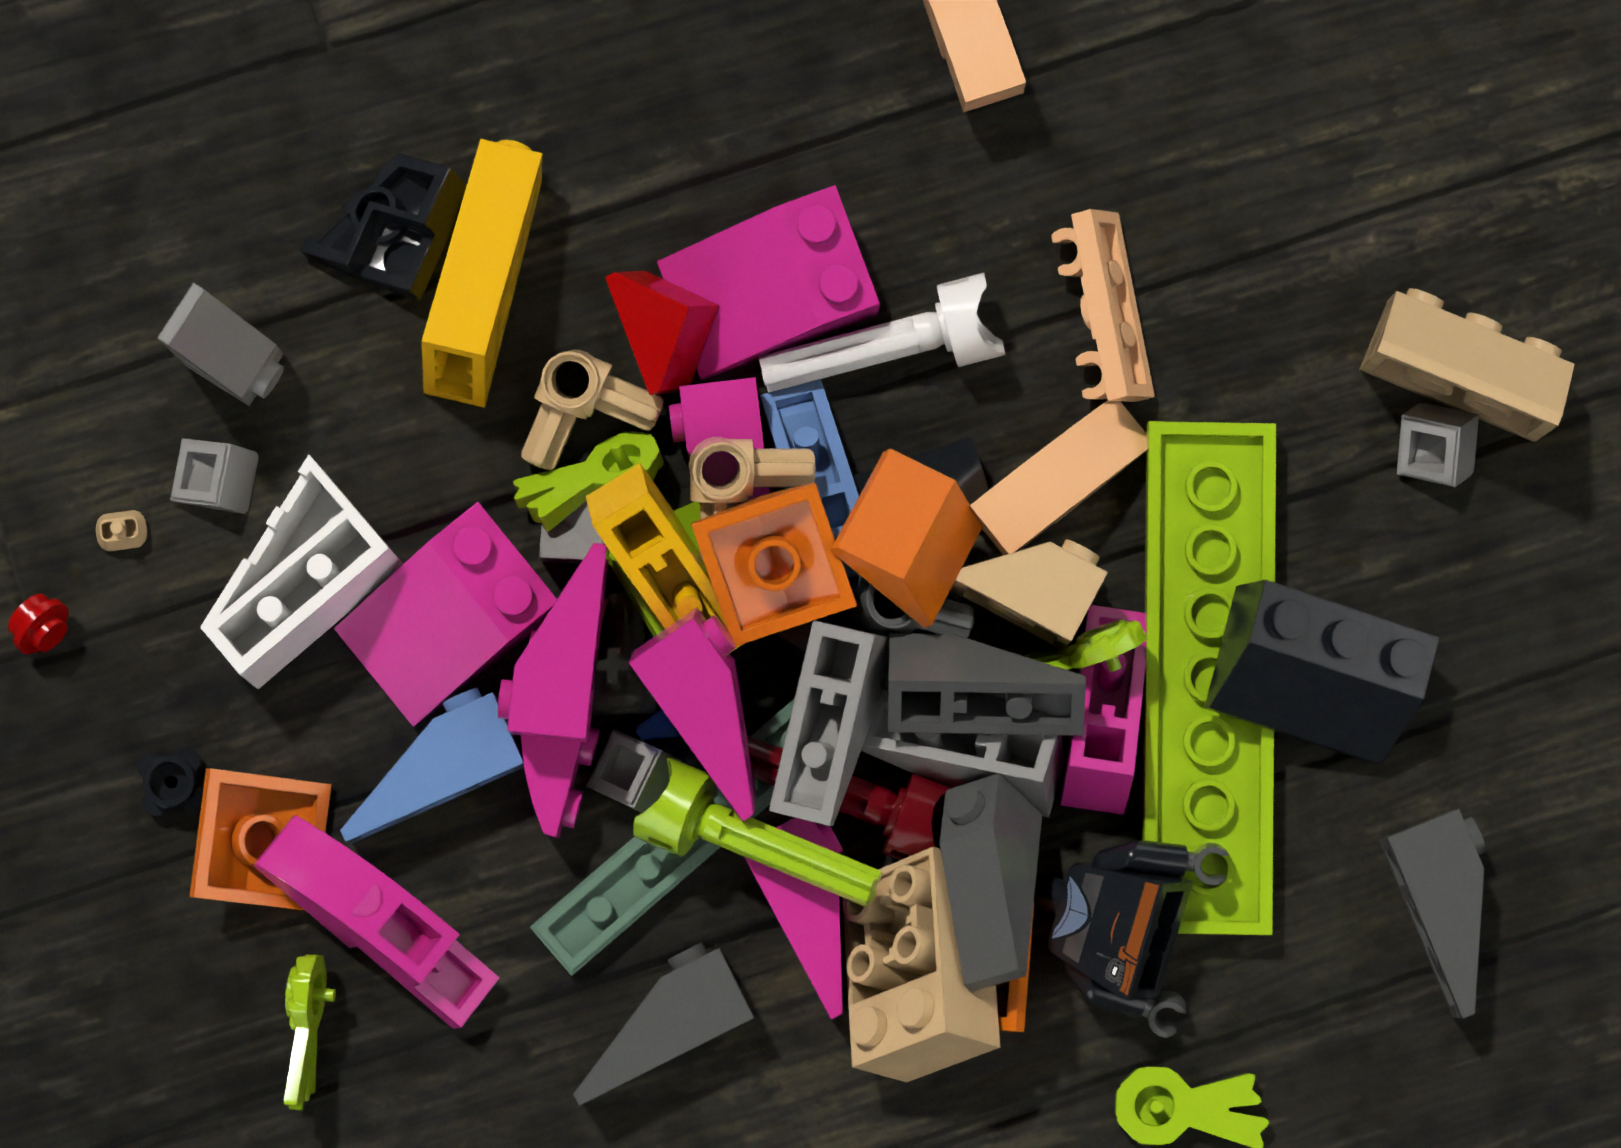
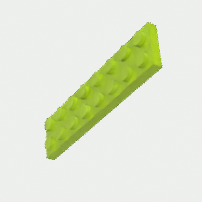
M1149 421L1147 423L1145 634L1147 637V660L1144 678L1142 840L1185 845L1188 852L1194 853L1200 846L1206 843H1216L1222 845L1230 855L1223 856L1210 853L1202 859L1201 870L1203 872L1226 876V880L1218 885H1209L1202 882L1195 872H1185L1183 878L1192 880L1193 884L1178 934L1272 935L1274 731L1204 709L1236 586L1261 580L1275 583L1276 424L1162 421Z

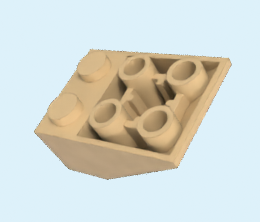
M928 848L878 869L882 871V877L877 885L876 895L872 902L869 901L867 907L842 897L852 1068L909 1082L1000 1048L996 985L973 992L964 986L942 855L939 848Z

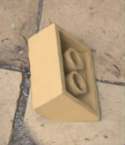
M1409 288L1407 294L1396 291L1388 299L1359 370L1453 409L1479 414L1480 420L1533 442H1536L1559 425L1575 365L1559 358L1562 352L1560 348L1534 337H1526L1523 343L1501 334L1503 326L1500 323L1480 314L1467 313L1464 319L1442 309L1444 302L1440 298L1422 290Z

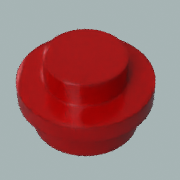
M36 594L25 600L14 611L8 622V631L14 636L13 643L15 647L23 654H33L38 651L47 652L54 648L67 632L68 607L57 598L49 599L45 594Z

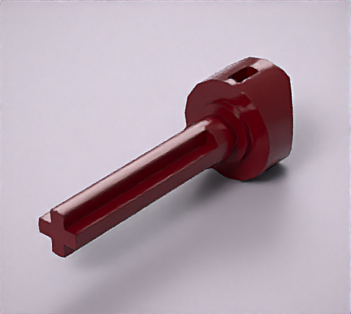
M747 735L753 778L775 786L783 749ZM913 773L906 789L900 787L896 795L887 788L852 776L839 811L876 826H885L883 835L887 839L882 854L900 861L928 848L936 847L931 823L932 820L943 813L946 790L952 787Z

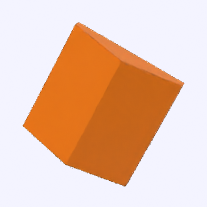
M888 449L879 458L830 551L925 629L932 626L983 526L971 509L956 480L893 449Z
M816 482L754 497L691 524L728 633L736 646L857 606L843 561L830 551L835 538Z
M206 768L189 897L304 910L256 869L253 864L292 816L297 815L323 832H326L332 784Z

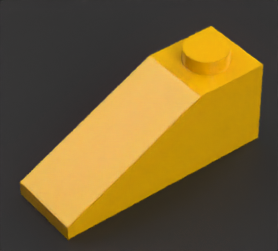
M641 463L586 496L593 528L664 629L695 608L700 610L706 620L716 616L727 629L705 563L700 558V553L675 512Z

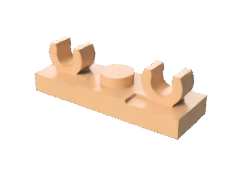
M1088 209L1071 214L1074 228H1061L1051 236L1053 243L1067 244L1074 242L1077 246L1078 253L1076 259L1070 264L1059 266L1058 272L1059 275L1081 277L1084 292L1080 301L1081 314L1086 326L1091 330L1092 338L1096 339L1098 351L1084 352L1076 357L1077 366L1098 365L1102 372L1101 381L1097 386L1082 390L1083 398L1138 402L1153 398L1155 394L1119 213Z

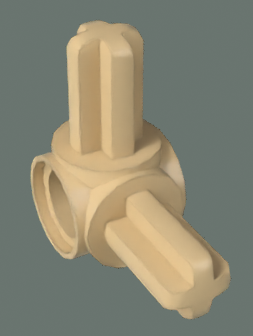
M575 349L561 352L549 359L543 368L541 381L534 395V398L542 403L521 451V457L534 466L553 470L558 464L577 417L587 420V417H592L595 410L644 431H651L659 418L664 400L659 395H649L648 390L610 375L613 365L597 359L585 351ZM566 361L578 362L588 372V388L581 396H567L557 386V370Z
M719 436L706 438L696 445L690 455L688 465L690 471V500L700 502V519L737 505L739 502H746L748 497L753 496V487H797L812 483L815 480L816 474L814 453L810 449H753L752 439H729ZM714 452H729L734 455L737 463L736 473L733 478L727 483L720 485L710 484L704 480L702 466L705 459ZM700 552V558L704 562L702 554Z

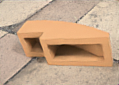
M923 0L943 59H946L963 112L1024 93L1026 80L997 0Z
M1107 400L973 502L970 507L983 526L982 530L1003 556L1020 551L1144 454L1147 450V434L1120 401Z

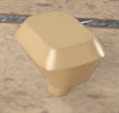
M136 510L102 515L96 523L98 544L106 551H117L142 546L147 538V526L144 516Z

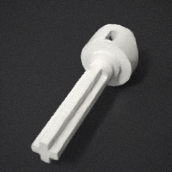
M985 273L938 284L937 290L940 302L935 303L937 312H925L759 356L762 376L768 393L933 350L944 343L948 352L953 351L958 367L1005 355L1003 341L995 337L981 323L977 315L981 295L987 287Z

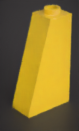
M480 139L422 337L423 393L483 408L486 406L542 183V153L532 151L528 146L513 140L493 142Z

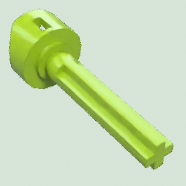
M670 757L667 758L670 779L667 788L652 806L635 817L633 834L637 839L680 857L685 855L698 838L701 837L707 842L867 907L869 901H873L877 892V885L882 877V871L754 818L749 817L742 821L736 811L720 804H714L716 783L708 773Z

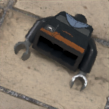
M1137 840L1102 849L1094 857L1093 862L1074 863L1068 871L1066 881L1050 874H1045L1038 880L1034 892V909L1055 917L1048 939L1049 950L1064 960V970L1089 1004L1132 1020H1138L1141 1016L1148 1018L1151 1030L1160 1037L1167 1038L1177 1032V1026L1174 1023L1160 1019L1156 1013L1162 1008H1172L1177 1012L1186 1013V1003L1182 996L1169 990L1160 992L1193 884L1192 880L1183 878L1186 871L1195 872L1202 882L1209 885H1218L1225 881V875L1207 874L1201 870L1202 859L1210 853L1230 856L1222 845L1206 843L1200 846L1194 853L1188 852L1185 845Z

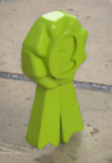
M634 431L622 432L595 446L585 462L514 480L513 483L517 491L514 499L518 508L527 507L533 521L542 523L544 530L547 532L586 502L587 495L641 463L654 481L657 471L664 465L663 457L651 434Z
M1117 620L1081 634L1076 638L1075 644L1067 648L1033 652L1025 655V657L1065 670L1084 668L1106 661L1109 671L1114 672L1122 668L1118 656L1138 647L1147 640V637L1140 622L1135 620L1131 622Z
M307 954L297 957L296 966L294 965L291 968L287 980L285 995L286 1015L290 1018V1028L295 1031L284 1096V1105H288L290 1110H303L304 1101H309L310 1095L315 1093L317 1030L323 1014L325 1001L334 1002L336 997L335 989L326 988L327 973L323 955Z
M1137 1068L1120 1084L1115 1093L1117 1122L1139 1144H1170L1188 1127L1251 1148H1263L1264 1144L1260 1133L1269 1124V1121L1264 1117L1230 1112L1228 1110L1231 1107L1251 1106L1261 1103L1260 1097L1252 1090L1255 1075L1250 1073L1190 1088L1178 1073L1174 1072L1171 1068Z

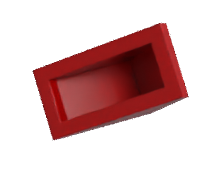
M647 271L614 272L606 276V282L649 395L679 393V386L691 385L719 305Z

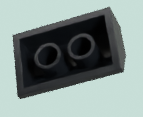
M1268 580L1238 585L1234 592L1204 709L1364 761L1382 764L1424 699L1439 637Z

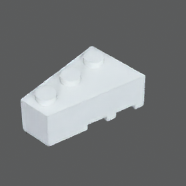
M310 455L307 456L298 472L301 475L280 508L276 506L266 522L268 528L248 559L243 558L200 627L235 670L257 689L261 688L403 565V562Z

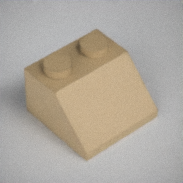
M1066 539L1061 547L1052 542H1047L964 567L958 574L951 592L1052 646L1064 649L1072 641L1108 572L1096 566L1100 559L1096 553L1076 542Z

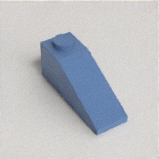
M821 379L761 394V404L773 448L810 449L813 451L816 463L814 482H816L836 540L859 495ZM843 561L848 579L858 577L859 574Z
M474 688L443 702L447 713L432 719L340 831L345 842L353 844L524 768V757L514 734L507 731L508 720L498 718L497 716L498 697L493 692L482 697L479 689Z

